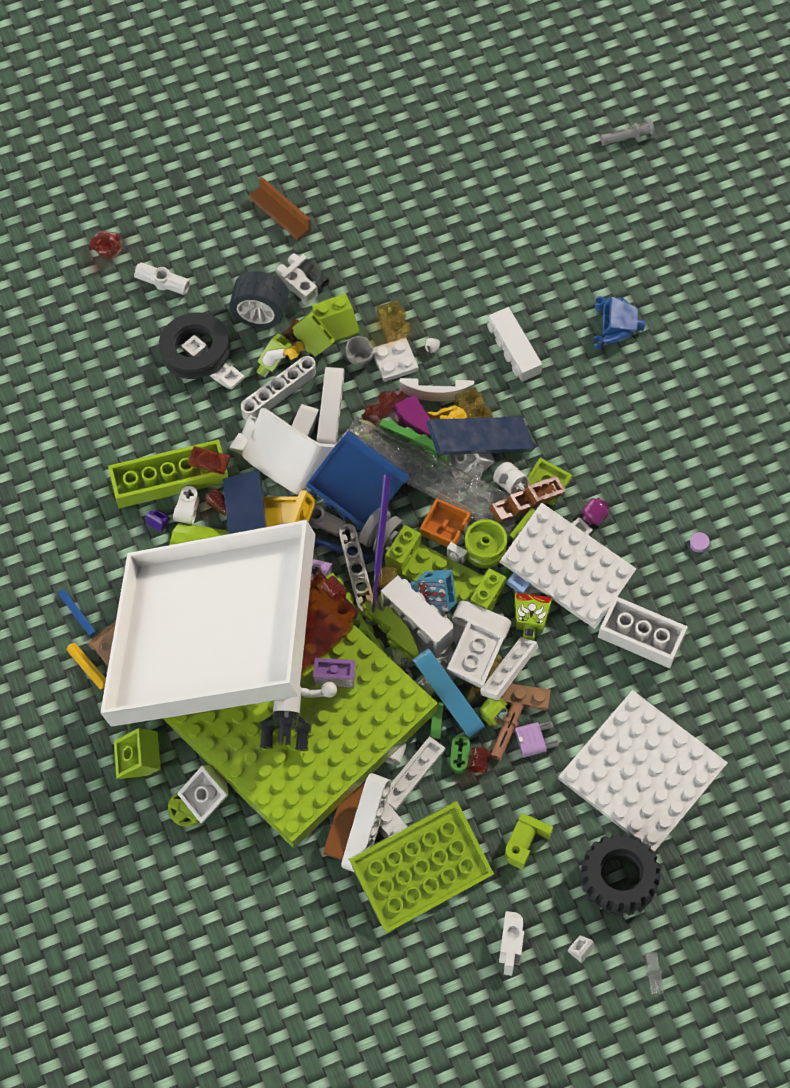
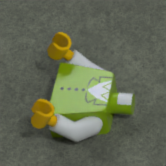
M278 333L271 339L257 362L261 365L257 369V373L266 377L269 371L273 372L277 369L286 355L292 360L299 355V352L306 350L303 341L293 344Z

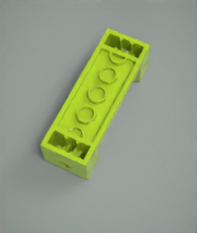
M406 525L403 526L385 554V568L409 581H417L426 571L452 570L456 596L455 605L457 606L460 601H467L492 611L505 590V576L490 568L485 576L453 561L421 544V533Z

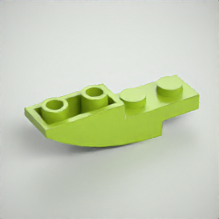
M367 600L362 605L363 615L371 622L374 620L379 624L378 627L384 633H387L388 645L394 650L398 649L401 651L403 657L412 662V659L418 656L419 653L414 638L402 619L388 606L383 611L375 606L373 613L370 601Z

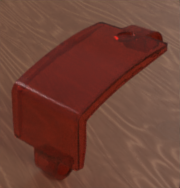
M321 571L315 573L310 584L301 673L314 664L315 658L323 657L351 632L359 613L356 607L346 598L347 590L335 576L327 579Z

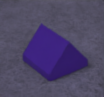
M158 510L146 513V524L159 532H162L170 522V517Z

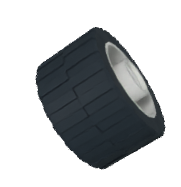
M262 271L245 272L239 275L235 281L229 309L232 315L237 320L243 322V324L257 328H271L279 324L283 319L289 291L285 283L272 274Z

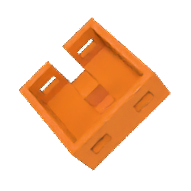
M436 498L420 527L421 536L445 547H448L451 542L457 545L461 538V531H465L471 520V513Z

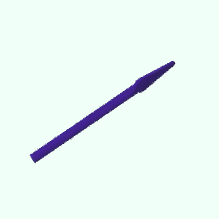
M383 475L374 560L373 613L375 610L379 573L382 568L391 481L390 475Z

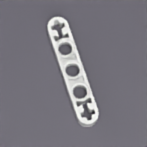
M344 524L340 527L339 536L356 604L363 612V607L361 606L363 605L362 596L366 595V600L372 603L373 594L356 529L351 524ZM345 530L353 532L350 534L352 542H348L347 536L343 535ZM349 547H356L358 552L356 555L351 556L347 553V549ZM359 564L362 566V571L360 573H353L351 570L352 566ZM359 582H364L367 585L364 591L356 589V585Z

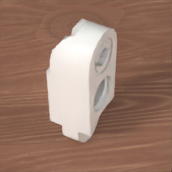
M509 911L505 912L499 963H505L504 975L512 976L514 965L520 966L524 931H522L523 918L521 915Z

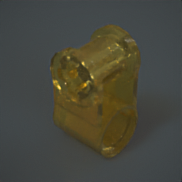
M381 568L378 588H384L398 576L397 568Z

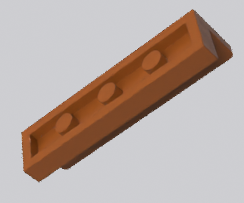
M261 177L259 179L260 187L249 195L250 199L297 241H300L311 232L310 218Z

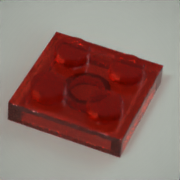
M384 391L378 395V400L375 403L369 404L364 409L365 412L361 416L365 421H381L395 408L396 403L402 401L407 396L403 391Z

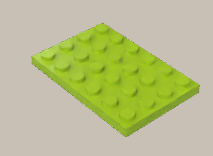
M458 801L450 803L348 858L385 933L392 931L494 875Z

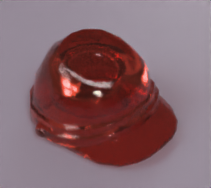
M100 231L91 239L90 247L98 255L107 259H113L121 252V237L115 232Z

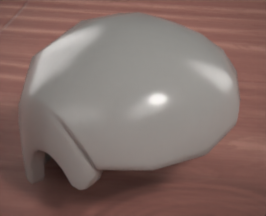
M352 337L347 341L346 357L356 366L365 365L372 360L373 347H371L369 340L365 337Z

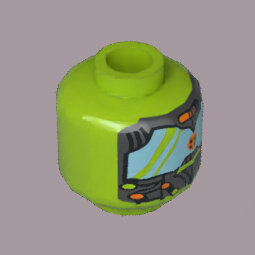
M487 698L479 708V717L490 727L492 725L498 726L508 715L507 703L501 698L499 700Z

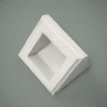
M580 935L570 946L568 952L582 963L595 948L594 942Z

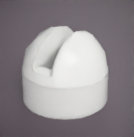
M428 338L425 340L427 352L435 353L439 350L440 341L438 339Z

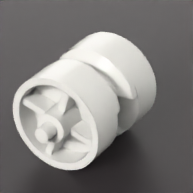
M510 462L502 463L496 469L493 476L494 481L510 495L525 490L529 485V477Z

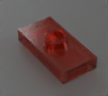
M194 446L188 459V465L224 475L230 461V456Z

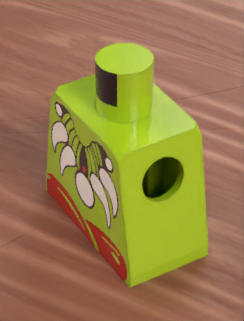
M515 593V626L517 630H524L523 638L534 640L535 632L544 631L551 608L552 597Z

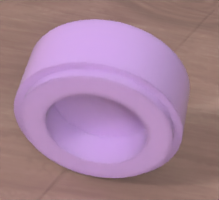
M698 532L692 535L690 547L693 551L701 553L708 549L710 541L706 534Z

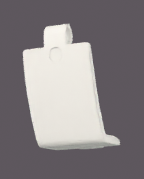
M261 408L257 418L249 415L242 434L248 439L242 457L263 474L299 495L300 491H307L306 483L335 446L334 444L314 441L266 408Z

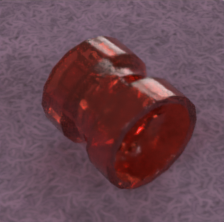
M480 747L471 748V761L468 763V770L475 773H486L488 771L487 760L490 757V751Z

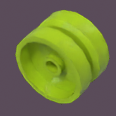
M490 519L474 522L465 533L467 560L479 568H492L500 563V560L506 553L507 534L504 528L498 522Z

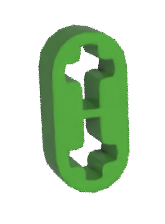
M437 702L438 712L432 716L430 737L433 739L441 738L444 706L442 702Z
M457 735L452 741L450 768L457 774L464 773L468 768L470 741L464 735ZM459 741H463V745H466L463 746L462 752H458L459 746L455 745L459 744ZM458 757H462L461 762L463 765H461V768H458L457 764H453L457 763Z

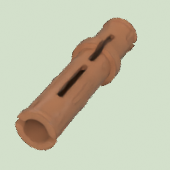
M512 702L508 715L502 721V728L489 755L493 759L501 761L513 730L518 726L517 721L524 707L517 702ZM512 715H513L514 717H513V719H512V721H511V724H510V726H509V728H508L509 722H510V720H511V718H512ZM504 734H506V736H505V738H504V740H503V743H502V745H501V747H500V744H501V741H502V739H503V737H504Z

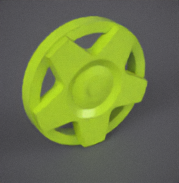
M175 793L168 804V813L172 821L184 827L198 824L200 821L182 799H176L179 795ZM171 808L177 811L175 816L172 814ZM186 818H189L191 820V822L182 821H184Z

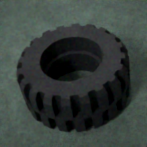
M613 833L610 838L607 835L603 836L600 842L595 841L591 845V849L587 850L580 873L582 890L587 893L586 898L588 901L594 902L595 908L598 910L600 908L605 909L604 913L608 915L611 912H615L616 916H622L623 913H627L629 916L633 915L636 910L640 912L645 908L646 904L652 901L657 891L661 877L659 874L661 870L660 863H657L658 857L655 852H650L651 847L647 843L645 845L641 844L642 839L637 836L635 840L631 839L630 834L624 833L623 837H619V833ZM612 859H623L632 863L639 872V882L636 887L626 891H619L609 887L601 877V869L604 863Z

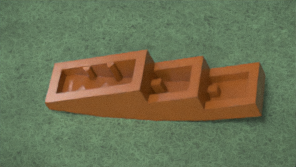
M555 476L529 485L525 490L511 494L507 499L491 504L489 509L497 522L501 523L524 514L531 508L535 509L541 503H548L565 494L566 490L558 477Z
M362 783L338 806L323 851L324 855L343 859L365 783Z

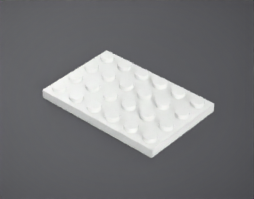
M543 503L539 505L500 560L502 565L515 572L525 581H528L548 597H552V600L594 629H596L609 610L614 597H618L636 570L631 564Z

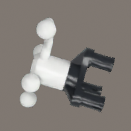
M326 682L322 685L321 689L315 690L301 688L300 686L298 697L274 700L273 714L260 722V730H262L260 748L273 749V733L276 729H279L278 744L283 745L285 736V745H291V730H295L297 732L295 750L308 751L311 725L300 716L301 696L304 698H330L337 693L336 685L333 682Z

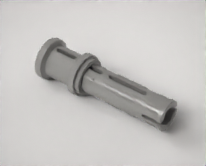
M649 119L645 123H635L632 127L603 134L600 137L602 145L605 146L629 138L639 139L647 134L654 135L655 129L652 120Z

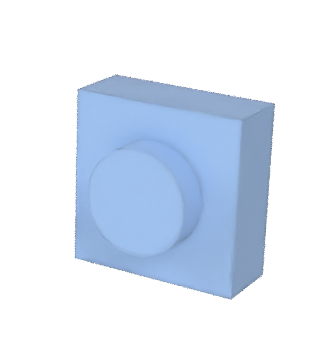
M514 572L506 584L518 593L523 594L530 583Z

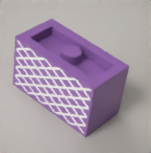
M315 658L314 685L322 686L326 682H333L336 687H355V660Z

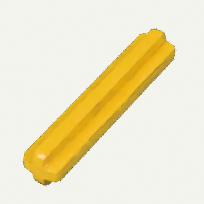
M76 643L68 645L67 652L101 690L104 689L106 683L104 675Z

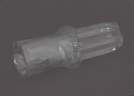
M649 952L644 955L648 971L646 976L649 977L651 993L653 995H661L664 993L661 978L663 971L660 970L658 953Z

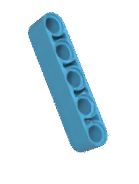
M429 648L412 659L469 738L485 728L483 722Z

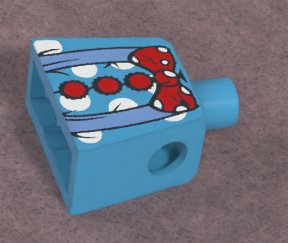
M452 570L426 571L417 581L410 582L411 588L415 592H420L429 605H434L439 610L448 612L456 604Z

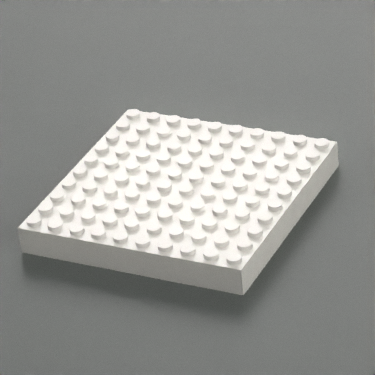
M307 520L127 554L101 707V715L111 727L299 696L315 533Z

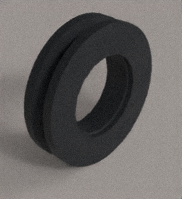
M187 313L175 318L166 325L159 338V350L164 365L171 373L185 379H200L214 374L222 368L230 355L231 346L224 324L218 318L207 313ZM203 334L213 340L210 349L201 356L185 357L177 352L179 343L190 335Z

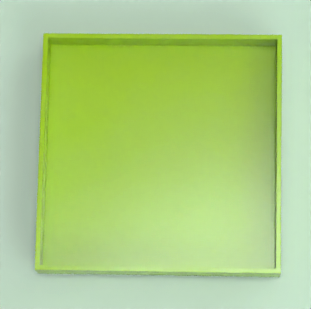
M311 584L300 686L309 690L321 689L322 686L314 685L313 680L315 658L355 660L356 676L354 688L337 687V693L333 697L304 698L301 696L300 716L311 725L308 751L295 750L297 737L295 730H291V745H285V736L283 745L278 744L279 729H276L273 733V749L260 748L262 731L260 730V722L273 714L274 700L162 718L293 848L367 779L370 773H374L438 712V703Z

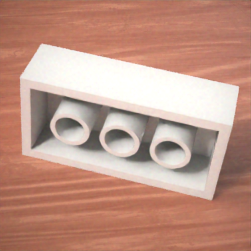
M397 576L381 590V606L384 609L386 606L392 609L402 619L410 633L424 647L429 648L435 657H438L453 643L454 627L452 622L446 617L443 618L434 605H429L420 592H415L406 579L402 580Z
M615 596L599 629L598 638L671 668L685 637L687 626Z

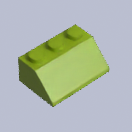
M179 522L172 532L169 545L228 535V530Z

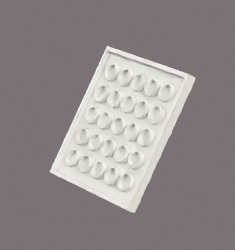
M632 690L558 776V779L626 833L630 834L631 837L635 839L637 836L642 839L641 844L645 845L647 843L651 847L650 851L653 853L657 851L727 766L728 762Z

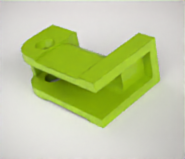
M521 813L506 845V861L510 865L523 870L529 858L530 851L528 849L535 834L549 840L553 832V826Z

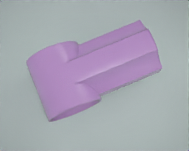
M313 559L311 580L318 581L331 574L332 563Z

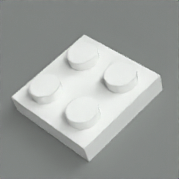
M406 338L373 348V357L384 382L418 371V365Z

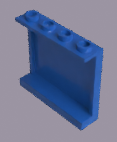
M347 429L308 480L306 487H308L307 491L314 497L320 496L324 499L322 502L327 507L336 508L342 518L345 520L349 518L354 522L353 526L362 531L369 517L375 510L380 508L383 475L391 476L388 503L402 484L409 479V475Z

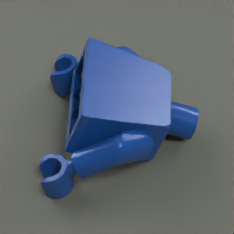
M602 296L597 297L595 309L598 311L603 310L602 335L605 338L599 335L594 337V342H601L594 345L595 349H602L604 343L612 344L626 340L637 330H644L646 322L638 319V309L624 298L611 297L605 300Z

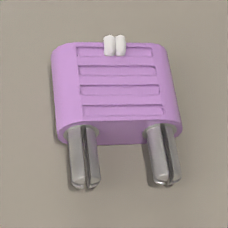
M551 721L542 724L536 722L514 728L523 758L546 752V749L559 745L557 739L544 742L541 731L553 728Z

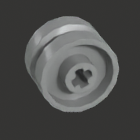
M380 508L375 510L369 517L359 536V543L367 548L373 546L374 552L376 550ZM387 511L383 557L405 525V522L397 516L391 518L389 511Z

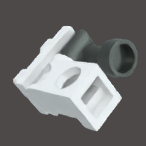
M293 253L288 258L290 266L287 268L281 264L276 268V273L287 288L300 297L302 302L308 306L318 297L317 288L320 290L326 288L330 279L326 275L320 276L314 270L312 261L308 260L304 254L298 256Z

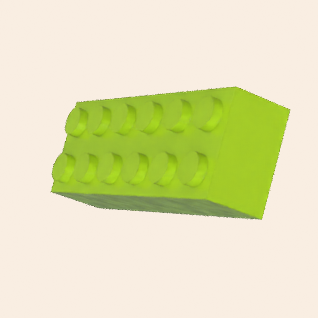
M219 440L108 466L118 509L178 495L186 486H192L199 490L223 484L224 478H228Z

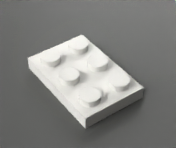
M469 619L446 671L482 688L505 635Z

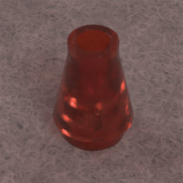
M214 488L206 495V504L226 516L225 497L220 490L217 491Z

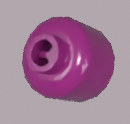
M591 498L581 509L582 520L589 526L592 524L599 526L608 517L609 506L600 498Z

